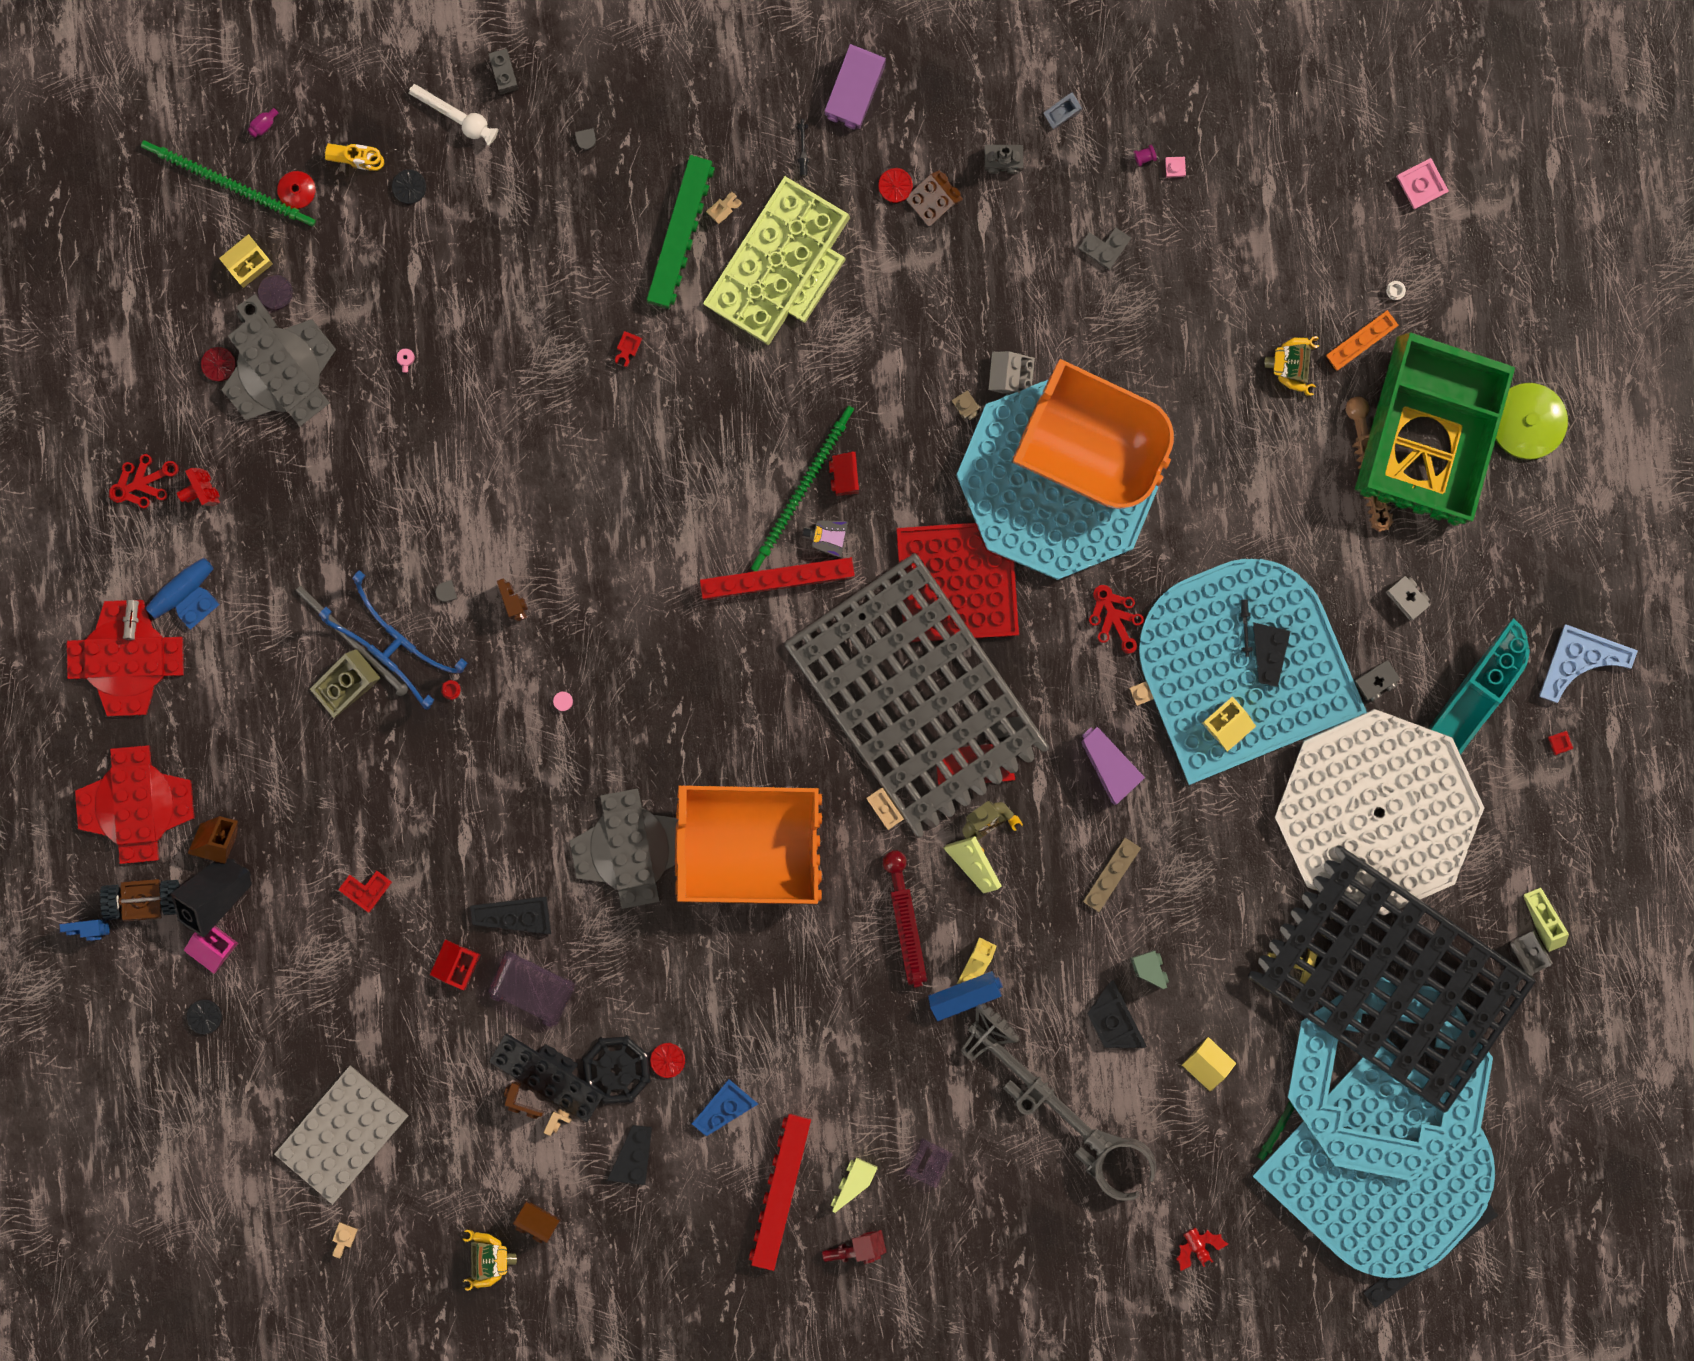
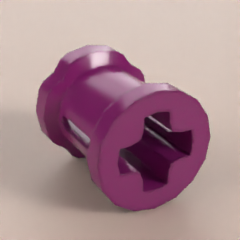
M1152 144L1148 145L1146 149L1133 151L1139 167L1151 160L1157 161Z

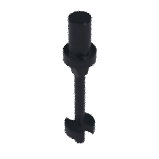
M800 119L801 124L797 125V129H801V154L798 163L800 164V176L806 177L808 176L807 163H809V158H807L805 152V130L808 129V124L804 125V119Z
M1248 599L1240 600L1241 613H1239V617H1243L1245 647L1241 648V652H1245V657H1249L1252 647L1248 646L1247 624L1251 613H1249Z

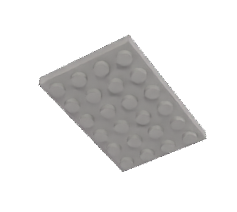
M350 1065L274 1155L333 1205L409 1115Z

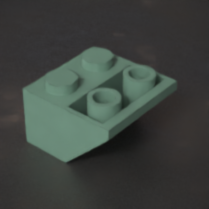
M1152 950L1130 957L1137 977L1161 989L1167 988L1166 984L1169 983L1166 972L1161 970L1160 965L1163 962L1160 953Z

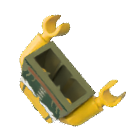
M1316 336L1310 340L1308 338H1292L1283 343L1281 347L1276 348L1275 357L1265 358V368H1274V375L1278 377L1282 384L1289 389L1299 392L1304 391L1307 396L1314 395L1308 392L1309 387L1316 388L1314 384L1305 385V383H1308L1311 349L1314 350L1319 347V345L1315 346L1312 344V340H1319Z
M472 1230L464 1231L469 1232L471 1235L469 1239L463 1238L464 1241H475L471 1242L472 1278L468 1277L463 1281L471 1283V1287L464 1288L466 1291L471 1290L474 1286L476 1288L492 1286L501 1279L502 1275L507 1274V1265H516V1254H507L506 1246H502L501 1241L485 1233L476 1232L474 1234Z

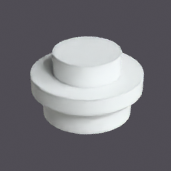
M1399 281L1391 282L1386 289L1388 297L1392 300L1401 299L1406 292L1404 284Z

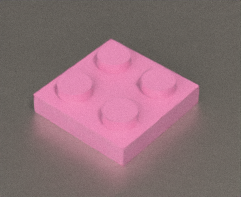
M1431 158L1396 176L1414 210L1449 192Z

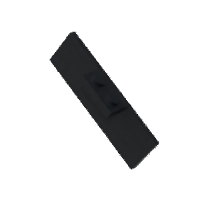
M506 1033L490 1059V1063L585 1122L589 1121L604 1096V1093L572 1074L578 1065L576 1062L547 1044L538 1053Z

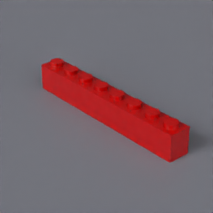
M852 557L700 579L703 600L852 579L855 578Z
M789 1113L788 1117L784 1116L781 1128H785L783 1136H779L777 1147L781 1148L779 1155L775 1154L772 1166H776L774 1174L770 1173L768 1185H771L769 1193L765 1192L763 1203L766 1204L765 1212H760L758 1222L762 1224L760 1230H756L754 1237L757 1245L756 1249H751L749 1260L752 1261V1266L772 1271L775 1269L811 1118Z

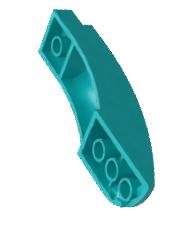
M1514 618L1484 653L1428 728L1452 737L1460 755L1497 706L1501 704L1528 663L1530 654L1528 637L1522 626Z

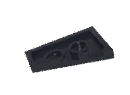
M1253 622L1258 683L1278 687L1291 631Z

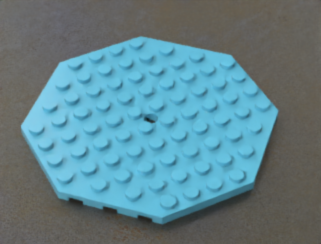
M1046 380L1021 390L1019 393L1015 392L985 405L956 476L987 550L1059 580L1132 550L1156 495L1158 486H1155L1152 493L1140 504L1125 509H1114L1101 505L1012 463L1013 456L1020 445L1019 441L1039 398L1044 393L1043 390L1048 381Z

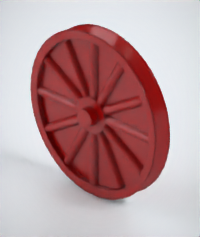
M892 168L885 171L879 180L880 194L889 202L898 203L906 200L913 189L910 175L900 168Z
M661 1044L652 1052L650 1059L651 1067L661 1077H675L684 1068L685 1055L681 1048L675 1044Z

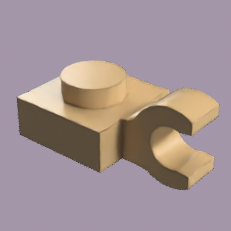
M731 192L723 201L719 199L706 212L719 224L733 212L731 208H738L742 202L735 199L737 196Z
M339 1223L332 1240L337 1242L332 1256L340 1259L345 1246L351 1248L358 1229Z

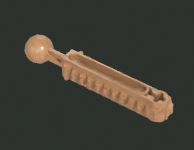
M1358 396L1350 398L1347 402L1346 413L1355 422L1358 437L1352 447L1358 448L1354 454L1359 455L1356 462H1361L1362 465L1370 436L1366 423V416L1370 411L1368 401ZM1364 497V499L1369 500L1366 506L1371 508L1367 512L1372 514L1369 519L1371 527L1378 530V532L1389 530V527L1393 524V514L1388 512L1391 506L1378 501V497ZM1380 514L1381 518H1385L1386 522H1384L1383 525L1381 522H1377V519L1380 518Z

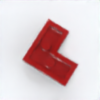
M379 871L374 873L366 885L362 884L352 875H349L338 890L370 913L392 884V881Z

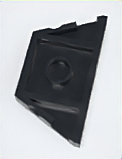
M1114 980L1110 981L1087 1012L1103 1047H1147Z

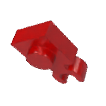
M624 331L617 350L622 352L616 356L615 363L618 364L619 359L624 358L626 360L624 367L627 368L630 363L629 355L635 357L642 338Z

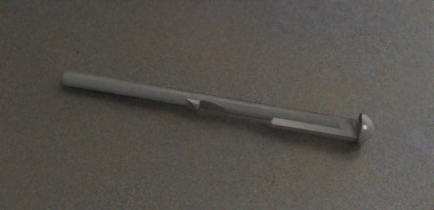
M302 586L296 589V592L317 613L324 609ZM330 614L329 620H330L331 622H333V623H335V624H337V625L343 627V626ZM336 630L397 690L395 694L403 696L408 692L406 683L369 653L358 641Z

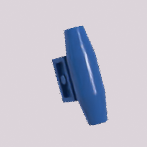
M203 557L182 570L160 589L146 606L147 611L156 619L176 607L179 618L191 630L220 605L208 590L199 587L213 571V566Z

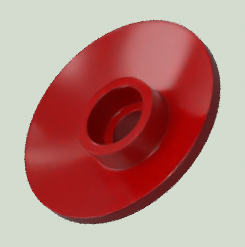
M292 171L285 174L277 187V193L281 202L285 203L287 207L290 205L291 208L296 209L308 206L314 199L316 192L312 178L301 171ZM293 186H299L297 192H293L292 188Z

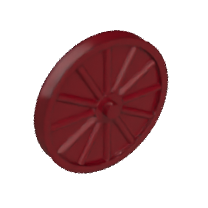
M214 347L203 355L201 368L205 376L210 380L224 381L230 378L234 372L236 361L229 350L223 347Z

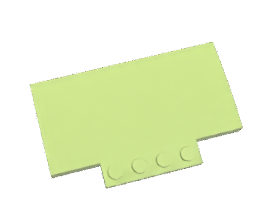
M785 176L703 304L767 345L771 343L788 314L805 323L846 260L845 257L833 251L831 247L849 221V214Z

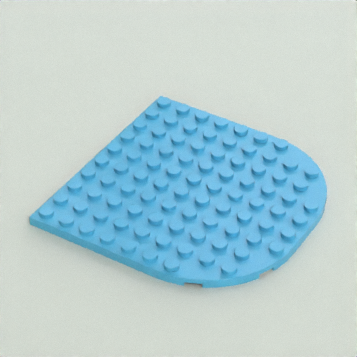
M1240 559L1199 573L1167 590L1155 602L1145 619L1139 645L1141 668L1189 785L1367 713L1319 597L1300 575L1281 564L1263 559ZM1248 599L1249 613H1251L1247 624L1248 646L1252 647L1249 657H1245V652H1241V648L1245 647L1243 617H1239V613H1241L1240 600ZM1253 622L1291 631L1278 687L1258 683ZM1234 697L1247 712L1256 727L1227 752L1202 722L1229 698Z
M1386 1038V1041L1394 1045L1388 1038ZM1380 1047L1375 1055L1389 1066L1396 1059L1395 1055L1383 1047ZM1363 1057L1328 1094L1326 1104L1345 1108L1342 1128L1418 1142L1421 1123L1441 1127L1443 1115L1442 1111ZM1415 1069L1407 1077V1079L1422 1089L1429 1080ZM1446 1092L1443 1094V1096H1442L1441 1099L1439 1100V1101H1441L1442 1103L1445 1102ZM1303 1121L1256 1171L1253 1177L1345 1263L1373 1276L1399 1278L1415 1275L1437 1264L1477 1223L1488 1206L1494 1188L1495 1165L1492 1149L1481 1129L1480 1135L1412 1181L1337 1167L1331 1162Z

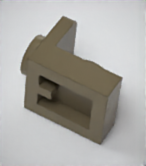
M968 390L952 400L963 420L967 418L972 420L979 415L980 406L977 405Z

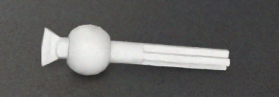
M413 84L409 89L410 95L461 124L462 131L468 138L479 139L483 137L488 146L496 139L499 129H489L487 121L482 115L477 113L466 115L416 84Z

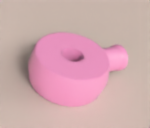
M401 349L397 353V362L402 366V372L407 373L408 366L414 362L415 356L410 349Z

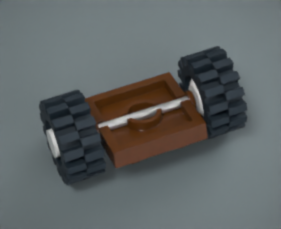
M159 879L121 882V892L119 885L101 886L100 903L103 919H121V914L123 922L161 919L162 910L164 915H176L171 893L179 888L180 884L178 880L160 881Z

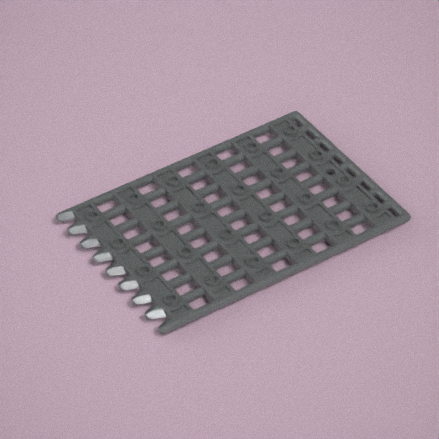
M915 553L785 642V647L917 838L923 836L920 821H924L932 828L939 825L936 810L941 811L947 817L955 814L953 799L963 806L969 805L971 802L968 792L969 788L978 795H984L987 791L984 781L985 777L994 784H1000L1003 778L999 767L1002 766L1010 773H1016L1018 771V764L1015 756L1018 755L1025 762H1032L1034 760V753L1031 745H1035L1044 752L1049 750L1048 743L924 563ZM914 563L916 568L907 574L904 569ZM898 574L901 578L891 585L889 579ZM926 584H929L938 597V600L928 605L919 592V589ZM883 585L885 589L875 595L873 590ZM910 595L914 596L923 609L914 616L903 602ZM867 596L869 601L859 606L857 601ZM851 606L853 612L844 617L841 612ZM894 606L899 608L907 620L898 627L887 613ZM860 613H864L866 615L865 620L859 619ZM949 615L960 629L952 637H950L940 622ZM880 616L891 631L883 638H881L871 623ZM835 617L838 622L828 628L826 623ZM933 626L944 640L936 648L924 633ZM864 627L875 641L867 649L855 634ZM819 628L822 633L812 639L810 634ZM917 637H919L928 651L920 659L909 645ZM848 638L859 652L851 660L840 646ZM804 639L806 644L797 650L794 645ZM970 647L973 648L982 661L973 669L962 654ZM901 648H903L913 663L904 670L893 655ZM832 649H834L843 662V665L835 671L824 656ZM955 657L966 672L959 679L955 678L946 665ZM885 659L888 660L897 675L889 680L885 678L877 666ZM816 660L819 661L828 674L819 682L808 667ZM870 669L881 684V686L873 691L870 690L862 678V675ZM938 669H941L950 683L943 690H940L931 677V674ZM991 679L995 680L1004 693L996 700L992 698L984 686ZM922 680H925L934 693V696L927 701L922 698L915 687ZM853 681H856L865 694V697L855 702L846 688ZM977 689L988 704L980 711L977 710L968 697L969 694ZM906 691L910 692L919 705L911 712L907 710L899 698ZM837 692L841 693L850 706L841 713L830 699ZM961 700L972 715L964 722H962L952 707ZM892 701L903 716L895 723L892 722L883 709L884 706ZM1014 710L1026 725L1017 732L1006 718ZM945 711L956 725L948 733L936 718ZM876 712L887 726L879 734H877L867 719ZM998 721H1000L1010 736L1001 743L990 729ZM929 722L941 737L932 744L921 730ZM860 723L871 737L863 745L851 730ZM982 732L985 733L994 747L985 754L974 739ZM913 733H915L925 748L916 755L905 741ZM966 743L969 744L978 757L971 764L966 762L958 750ZM897 744L900 745L909 758L900 766L889 751ZM882 754L893 769L886 776L882 775L873 762ZM950 754L954 756L962 768L955 775L951 774L942 761ZM934 765H937L946 778V781L939 786H936L927 773V770ZM918 776L922 777L931 790L923 797L919 795L911 783ZM904 786L915 801L907 808L904 807L895 794L896 791Z

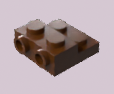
M504 578L497 580L509 618L516 620V622L526 619L525 610H528L525 599L523 597L520 598L518 594L513 595L515 593L510 582H507Z

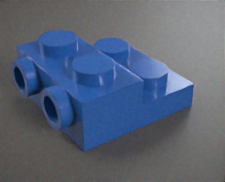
M105 920L59 924L60 932H66V935L80 934V938L86 937V941L101 940V936L109 935V925L105 923Z

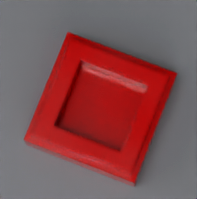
M1567 731L1548 737L1554 755L1573 749Z

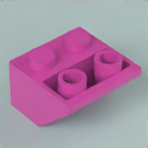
M214 926L204 938L194 932L184 951L215 974L238 943Z

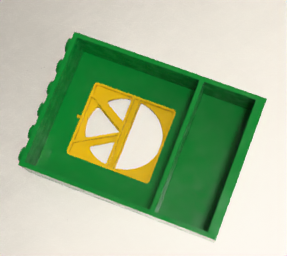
M1411 332L1398 336L1355 490L1359 491L1360 495L1371 498V496L1378 497V501L1383 503H1389V501L1396 503L1395 506L1398 508L1406 509L1409 507L1417 514L1424 515V513L1430 514V518L1436 520L1446 519L1451 525L1459 526V524L1465 525L1467 522H1472L1515 367ZM1414 418H1433L1446 429L1450 438L1451 453L1398 437V434L1402 427ZM1396 444L1413 449L1400 464L1397 463L1395 457ZM1421 453L1428 476L1426 481L1414 480L1404 473V470ZM1431 456L1448 461L1446 467L1438 476H1435Z

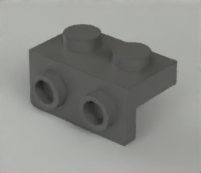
M1535 930L1514 939L1510 943L1512 954L1520 961V968L1531 976L1553 964Z

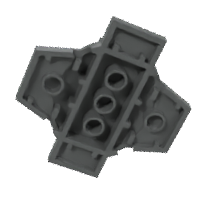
M257 312L228 335L229 339L239 350L238 366L222 388V391L245 420L275 410L288 412L300 427L330 404L319 389L320 373L336 351V348L313 319L282 329L270 327L259 312Z
M638 788L601 795L603 816L595 827L570 840L576 878L606 882L611 887L617 889L621 909L660 902L656 882L661 878L665 870L675 866V831L678 819L653 815L648 810L642 808Z

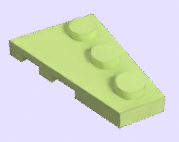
M975 836L947 844L944 847L945 851L983 893L998 890L1001 887Z

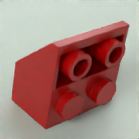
M445 939L430 975L461 990H466L481 954Z

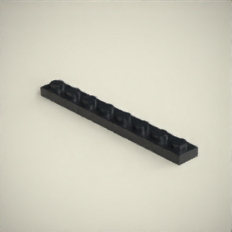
M1489 1202L1481 1218L1453 1249L1499 1216ZM1424 1271L1406 1277H1382L1363 1293L1374 1308H1376Z

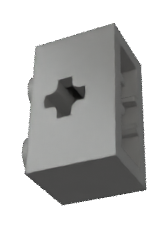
M1404 576L1386 593L1406 617L1412 621L1430 606L1428 602L1430 599L1424 592L1420 593L1417 590V584L1411 577L1407 578ZM1407 594H1413L1412 600H1406Z

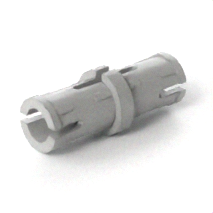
M127 600L126 614L123 617V622H125L123 639L135 640L136 623L139 621L137 618L139 601ZM132 612L131 628H129L130 613Z

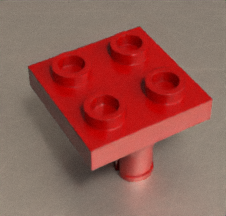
M190 468L185 471L191 485L177 492L181 502L186 501L189 503L199 498L204 506H215L220 503L218 499L220 497L215 487H212L210 483L211 477L206 470Z

